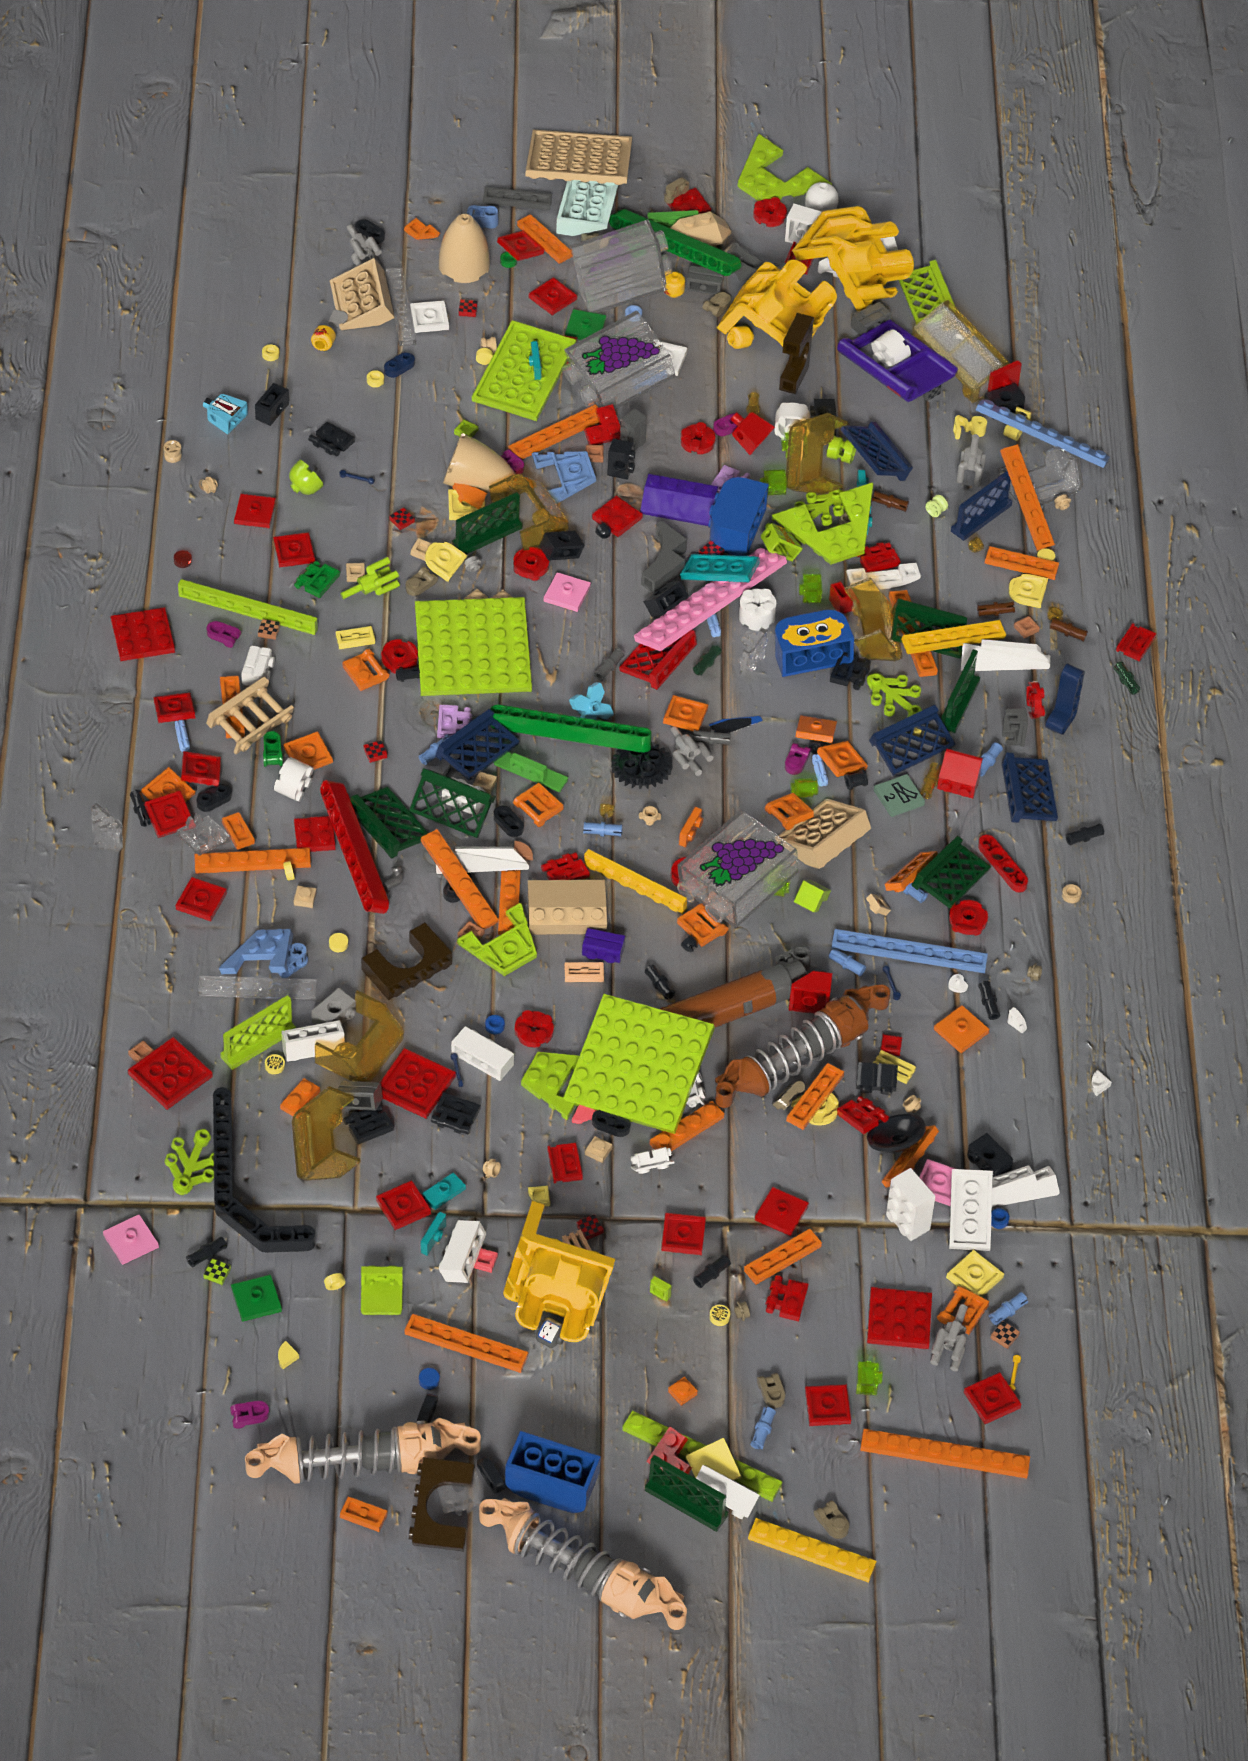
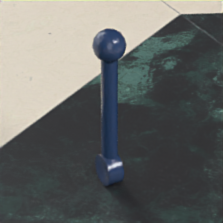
M341 470L339 472V475L342 478L350 477L366 481L369 484H373L375 482L374 478L372 477L365 478L346 473L345 470Z
M884 966L882 970L886 973L893 990V999L899 1000L901 994L896 990L889 972L890 967Z
M452 1053L450 1058L454 1062L458 1086L463 1087L457 1062L458 1055Z

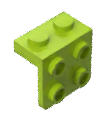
M394 1265L388 1267L361 1266V1313L363 1315H400L402 1313L403 1267Z

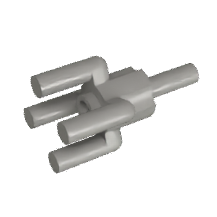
M352 224L348 225L347 230L352 236L350 245L355 251L351 258L356 267L362 264L361 260L366 256L370 260L375 258L381 266L377 256L382 251L374 238H366L361 233H357Z
M977 434L972 435L971 446L961 453L956 482L959 484L963 483L965 470L968 469L975 472L974 486L979 487L981 485L986 455L978 448L979 436Z
M673 726L671 732L676 738L675 747L677 749L673 752L674 757L683 769H688L690 766L696 776L701 775L702 770L694 761V757L702 753L705 759L711 762L714 758L704 743L696 744L689 734L682 735L680 730Z
M961 1304L955 1320L948 1322L945 1329H939L931 1351L933 1355L930 1363L932 1365H938L945 1348L953 1351L951 1357L953 1361L950 1369L955 1372L958 1371L965 1352L964 1345L967 1339L965 1336L966 1327L962 1325L968 1308L966 1305Z

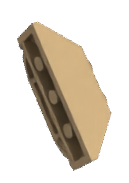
M712 212L679 219L671 227L675 231L711 246L723 244L728 236L731 235V230L726 221Z

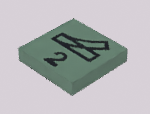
M907 774L874 786L873 791L891 817L924 806L925 804L924 798Z

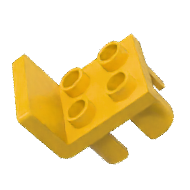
M860 206L823 211L792 250L797 260L828 257L832 270L836 271L844 286L845 295L851 299L856 311L866 309L873 300L894 297L898 293L897 288H884L888 281L907 279L914 269L913 256L909 250L886 251L880 239L897 236L899 229L896 224L891 221L872 224L867 212Z
M798 260L788 261L781 269L770 262H764L741 287L716 328L726 334L744 315L756 327L761 328L783 347V340L797 313L814 317L813 337L817 329L824 322L827 312L836 302L837 294L833 286L826 281H822L811 293L798 284L797 281L807 271V266Z
M532 1201L503 1295L508 1300L518 1303L515 1317L523 1327L536 1330L539 1326L542 1312L546 1311L565 1317L559 1335L561 1339L569 1342L582 1341L586 1338L590 1326L594 1325L615 1258L602 1255L596 1251L573 1246L555 1238L536 1234L545 1204Z

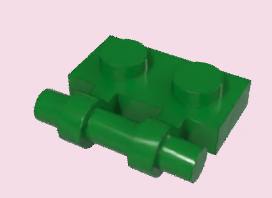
M314 561L306 567V571L297 577L294 586L297 589L304 586L305 592L321 598L338 579L340 571L327 564L320 568V563Z

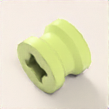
M936 495L926 503L925 507L931 516L938 517L941 512L948 508V503L943 496Z

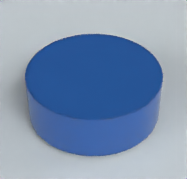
M499 1015L489 1016L485 1021L486 1031L493 1035L502 1033L505 1029V1020Z
M1001 1208L992 1210L991 1226L996 1229L1007 1227L1010 1219L1009 1213Z
M426 1368L420 1372L419 1384L422 1388L431 1390L439 1385L440 1376L438 1371L433 1368Z

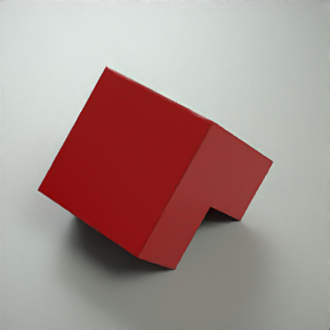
M841 581L831 584L829 600L836 611L844 614L859 609L860 600L851 586L844 587Z

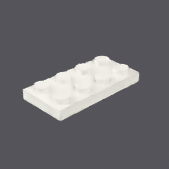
M952 1169L949 1249L990 1251L993 1171Z

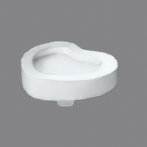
M955 974L950 978L948 988L953 992L962 993L967 991L968 984L964 981V977L961 974Z

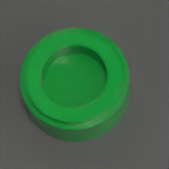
M504 252L500 256V264L503 267L512 268L516 266L517 260L508 252Z

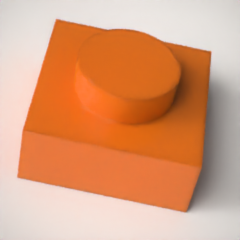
M686 1377L668 1387V1392L681 1406L698 1394V1390Z

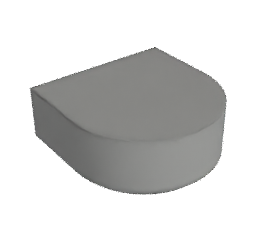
M334 309L328 321L329 325L339 327V324L347 322L348 315L344 311Z

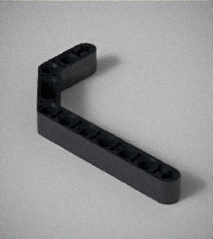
M225 1087L217 1088L213 1093L214 1204L216 1215L261 1252L312 1250L316 1245V1233L313 1227L309 1225L268 1226L233 1197L231 1092ZM221 1100H224V1105H220ZM235 1217H243L250 1224H252L254 1228H246L242 1223L235 1219Z

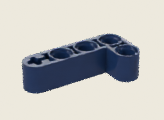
M1068 663L1065 665L1060 677L1055 708L1049 715L1045 728L1061 735L1066 732L1077 714L1085 675L1084 670Z

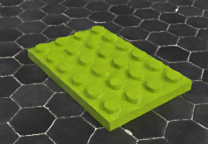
M512 320L472 395V401L537 421L576 346V340ZM532 341L538 342L541 363L540 380L534 379L533 366H529V356H532Z

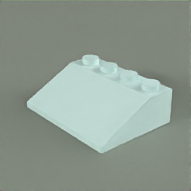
M567 181L557 216L556 234L576 236L607 229L618 185L611 182L601 184L597 181Z

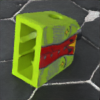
M773 522L765 525L761 539L767 550L772 554L777 553L785 556L787 560L793 562L802 551V546L787 529Z

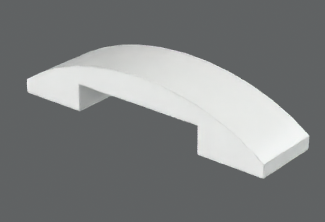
M917 563L899 564L896 570L867 573L864 568L846 570L850 586L868 590L895 588L914 582L921 577Z

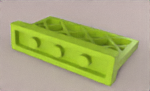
M936 260L929 261L930 266L913 270L909 277L912 279L910 283L898 280L916 325L949 317L950 320L956 319L954 302ZM927 272L929 274L926 279L919 277L921 274ZM916 280L923 282L920 287L914 285ZM927 284L934 286L931 290L925 289ZM913 289L917 292L915 293V295L908 293L909 290ZM922 292L928 295L926 296V298L919 297L920 293ZM931 296L938 298L936 302L930 301L929 299L931 298ZM915 300L922 302L919 307L913 305ZM926 304L933 306L930 310L924 309ZM936 308H940L944 312L936 313L934 311ZM920 312L927 314L926 317L918 319Z
M288 995L223 1034L224 1051L220 1053V1056L231 1070L282 1040L281 1031L296 1028L292 1023L291 998Z

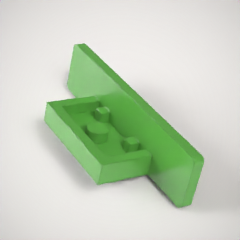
M507 752L494 762V765L533 782L540 783L557 792H561L568 781L567 776L552 771L547 766L516 753Z

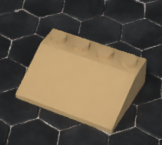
M375 258L330 280L336 310L344 311L348 315L347 322L339 324L341 330L378 326L395 318L385 272Z
M825 799L812 809L814 811L813 818L794 825L791 830H785L775 838V841L783 845L787 851L804 864L820 869L831 859L837 857L844 849L850 847L858 838L864 836L871 829L865 809Z
M528 880V919L531 935L586 934L587 928L606 932L605 880Z

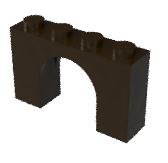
M797 313L783 340L782 353L789 354L790 357L780 377L779 390L796 395L809 368L814 317Z
M426 923L409 931V943L423 958L416 966L410 968L393 966L378 949L361 958V970L388 1000L398 997L407 989L417 986L418 983L433 977L434 974L452 965L451 950Z
M423 1457V1463L418 1464L417 1476H421L420 1484H416L414 1497H418L417 1506L413 1505L411 1518H415L414 1527H410L409 1540H412L413 1546L464 1552L466 1528L442 1525L435 1522L428 1514L427 1502L432 1492L441 1486L453 1485L472 1488L475 1465L473 1463Z

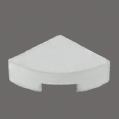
M1013 1007L1009 1011L1007 1023L1023 1033L1027 1030L1025 1019Z
M1097 1070L1093 1074L1091 1081L1092 1091L1098 1096L1109 1088L1112 1082Z

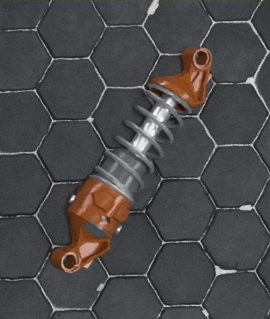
M865 985L860 989H846L842 997L833 998L826 1004V1007L817 1011L814 1019L810 1021L803 1020L801 1029L792 1027L791 1037L793 1042L789 1037L781 1034L779 1036V1043L782 1050L777 1044L768 1042L767 1050L770 1058L764 1051L756 1049V1058L748 1055L742 1059L732 1060L727 1066L725 1073L715 1078V1082L718 1084L716 1087V1104L722 1108L730 1107L737 1091L763 1097L776 1088L777 1082L785 1083L789 1075L796 1076L801 1071V1068H809L813 1060L820 1061L825 1053H834L835 1049L849 1046L854 1039H861L863 1037L862 1034L868 1030L869 1009L884 1010L889 1006V987L886 985L867 987ZM782 1038L786 1039L790 1044L786 1048L783 1044ZM770 1045L774 1046L778 1053L773 1055ZM758 1053H761L766 1060L761 1062ZM803 1055L810 1059L806 1065H801L800 1057ZM794 1063L797 1065V1071L789 1072L788 1064ZM779 1070L786 1073V1077L782 1080L777 1079L776 1072ZM770 1078L774 1080L773 1086H771Z

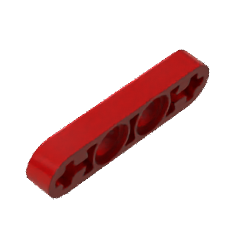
M982 835L978 843L980 852L1013 891L1024 892L1028 886L1027 876L993 836ZM999 854L1003 858L997 860L993 858V855ZM1010 867L1013 869V872H1005L1004 868Z

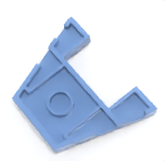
M587 451L564 452V454L547 452V455H539L538 452L532 453L536 469L555 465L562 486L544 491L549 507L556 505L596 482V476Z
M291 929L257 930L219 967L221 974H237L243 962L247 960H272L269 965L271 973L287 972V962H289L290 958L288 953L291 950L293 941Z

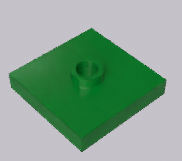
M573 309L565 336L599 343L598 341L606 322V315Z
M271 1275L231 1284V1290L242 1322L282 1312Z

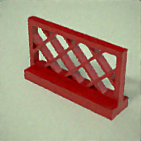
M690 630L679 640L666 647H672L670 651H660V653L650 655L649 652L656 649L639 644L622 663L619 670L650 682L651 688L658 690L697 645L696 633L694 630ZM647 652L648 656L637 657L639 654ZM662 658L660 662L653 664L652 660ZM650 661L649 665L640 666L639 664L641 662ZM632 664H637L638 666L635 668H628V666ZM652 669V672L649 675L642 673V671Z

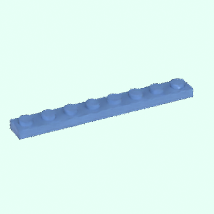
M983 399L977 405L976 411L1102 468L1108 463L1110 457L1101 450L1096 451L1086 443H1078L1070 436L1058 434V431L1055 429H1047L1039 422L1027 420L1025 416L1014 414L1006 407H998L992 401Z
M839 929L834 930L831 948L985 973L988 956L987 953Z

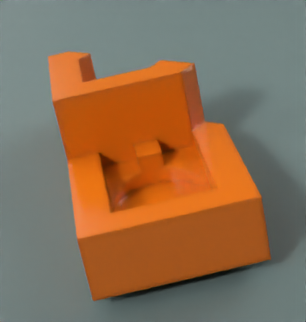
M417 218L404 228V231L416 240L440 236V232L430 224L425 226Z
M454 483L452 486L453 490H456L459 495L458 500L460 503L465 501L480 509L487 495L486 492L466 484Z

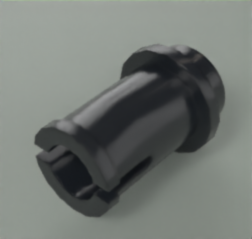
M401 667L399 670H396L397 681L404 682V680L420 678L419 667L402 669Z

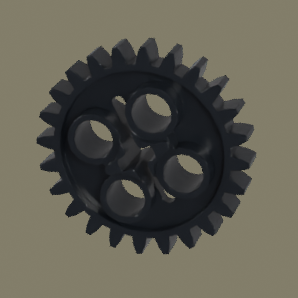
M651 742V750L648 752L621 749L616 750V754L613 755L612 773H614L615 778H619V782L625 781V786L631 784L632 788L638 785L639 789L642 786H646L649 789V785L652 784L656 787V782L663 784V779L668 780V775H671L672 757H669V752H665L664 747L659 749V744L652 746Z

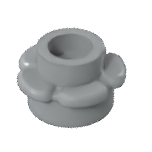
M477 556L466 559L464 562L465 569L471 572L477 571L480 568L481 560Z

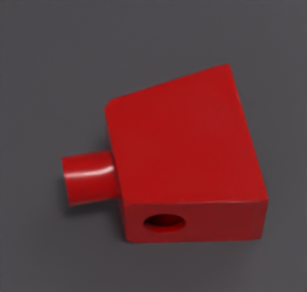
M736 412L730 419L738 426L732 433V436L749 455L757 449L775 428L753 412H750L746 418H743Z

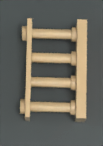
M265 676L218 707L208 716L206 724L210 728L221 725L237 742L234 749L235 754L241 751L245 752L252 743L263 737L267 732L273 730L281 723H287L292 718L294 707L291 705L284 710L267 692L269 680ZM262 697L278 715L270 719L254 703V699ZM248 706L264 724L256 728L240 712V708ZM230 715L235 716L250 734L242 738L226 721V718Z

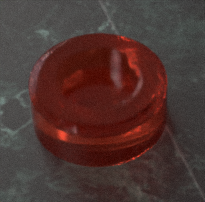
M181 550L174 554V564L177 567L186 568L191 565L192 555L188 551Z

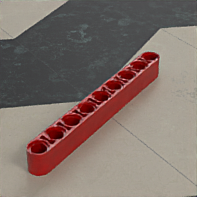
M324 780L320 787V793L364 910L385 914L389 908V900L345 785L341 782Z

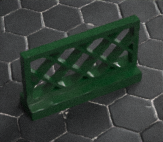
M518 492L456 519V539L452 540V545L467 555L521 530L523 524L519 520L520 495ZM490 516L491 518L488 520V522H487V523H484V522L487 520V518ZM475 523L476 525L472 528V530H469L471 526Z
M898 598L892 609L891 640L902 643V636L896 635V632L900 629L907 635L920 633L926 629L933 631L935 629L932 626L940 627L941 629L965 626L967 624V617ZM898 616L906 618L907 622L902 623ZM915 621L922 622L925 626L919 628ZM911 624L916 631L910 633L905 626ZM957 646V651H953L950 648L932 651L960 659L963 646Z
M972 650L941 717L947 731L956 733L980 683L981 677L975 675L977 650Z
M423 768L421 772L422 778L409 811L478 838L491 803H494L496 796ZM426 781L432 783L434 791L425 794L423 789ZM444 789L449 790L451 798L442 801L439 792ZM436 793L439 803L431 807L427 797ZM465 796L468 805L459 808L456 798ZM424 799L427 809L423 811L416 810L418 801ZM453 800L456 810L447 813L444 804ZM479 802L485 804L483 812L476 815L473 805ZM441 806L444 816L436 818L432 809ZM470 807L473 817L464 820L461 811ZM458 812L461 822L454 825L451 823L449 816ZM474 819L477 824L475 833L469 831L466 825L467 822Z
M388 787L362 797L358 794L351 796L350 801L358 821L391 859L397 857L399 851L421 843V837L428 834ZM386 794L390 801L380 799L379 797ZM365 802H373L375 805L374 807L368 806ZM377 804L386 805L388 809L377 808ZM390 807L398 808L401 812L390 811ZM375 813L386 815L385 819L378 818ZM388 816H392L399 818L398 822L387 820ZM401 819L409 820L411 825L400 823ZM385 825L396 827V831L388 830ZM401 828L410 831L409 834H405L398 832V829ZM411 832H419L421 836L411 835ZM396 837L407 839V841L400 844Z
M958 835L917 874L912 884V887L916 890L923 888L949 909L991 869L989 864L962 845L963 839ZM959 853H963L967 856V859H960ZM949 863L957 864L958 869L950 868ZM961 864H969L970 870L962 869ZM974 865H979L983 870H975ZM939 873H947L948 878H940ZM951 874H959L960 879H952ZM964 874L972 875L973 880H965ZM928 883H937L938 888H933ZM941 883L949 884L950 889L942 888ZM954 884L962 885L963 890L955 889ZM944 894H952L953 900L950 901Z
M653 1455L650 1460L649 1482L645 1486V1491L717 1532L728 1517V1512L725 1511L727 1496Z

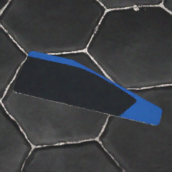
M760 716L722 719L709 724L714 732L728 734L763 720Z

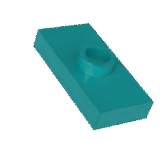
M532 341V356H529V366H533L534 379L540 380L541 363L538 342Z
M451 1173L423 1192L422 1197L436 1210L466 1190V1185L454 1173Z
M439 1212L421 1240L422 1254L428 1256L434 1244L441 1240L443 1230L446 1227V1214Z

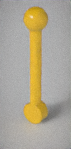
M1019 1355L1013 1356L1014 1366L1009 1385L1013 1392L1016 1389L1014 1383L1017 1367L1021 1362Z

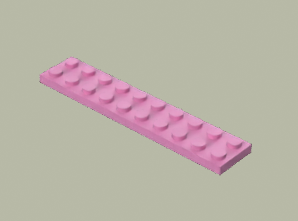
M763 548L755 550L749 556L759 557L760 564L750 582L712 581L706 584L699 591L693 593L686 600L680 602L673 609L667 611L666 614L634 635L635 642L662 651L741 596L745 590L751 589L787 563L786 557L777 553L772 554Z

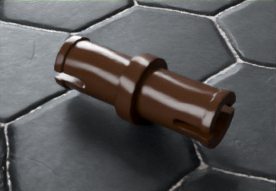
M875 490L872 502L886 505L887 508L892 507L904 512L907 511L909 501Z
M1014 601L977 605L978 617L1015 613Z
M1053 618L1050 629L1064 633L1066 637L1071 636L1083 642L1088 633L1087 630L1073 626V623L1069 622L1068 624L1056 618Z

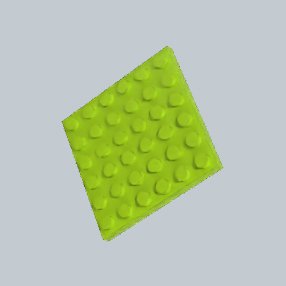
M525 597L415 601L421 696L532 692Z
M603 994L563 1099L575 1103V1106L582 1105L594 1110H601L626 1118L634 1123L675 1134L715 1025Z

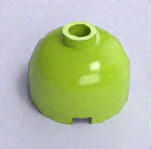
M301 459L294 464L289 472V479L292 483L290 487L296 493L301 492L304 495H311L320 490L324 485L318 475L308 468L309 466Z

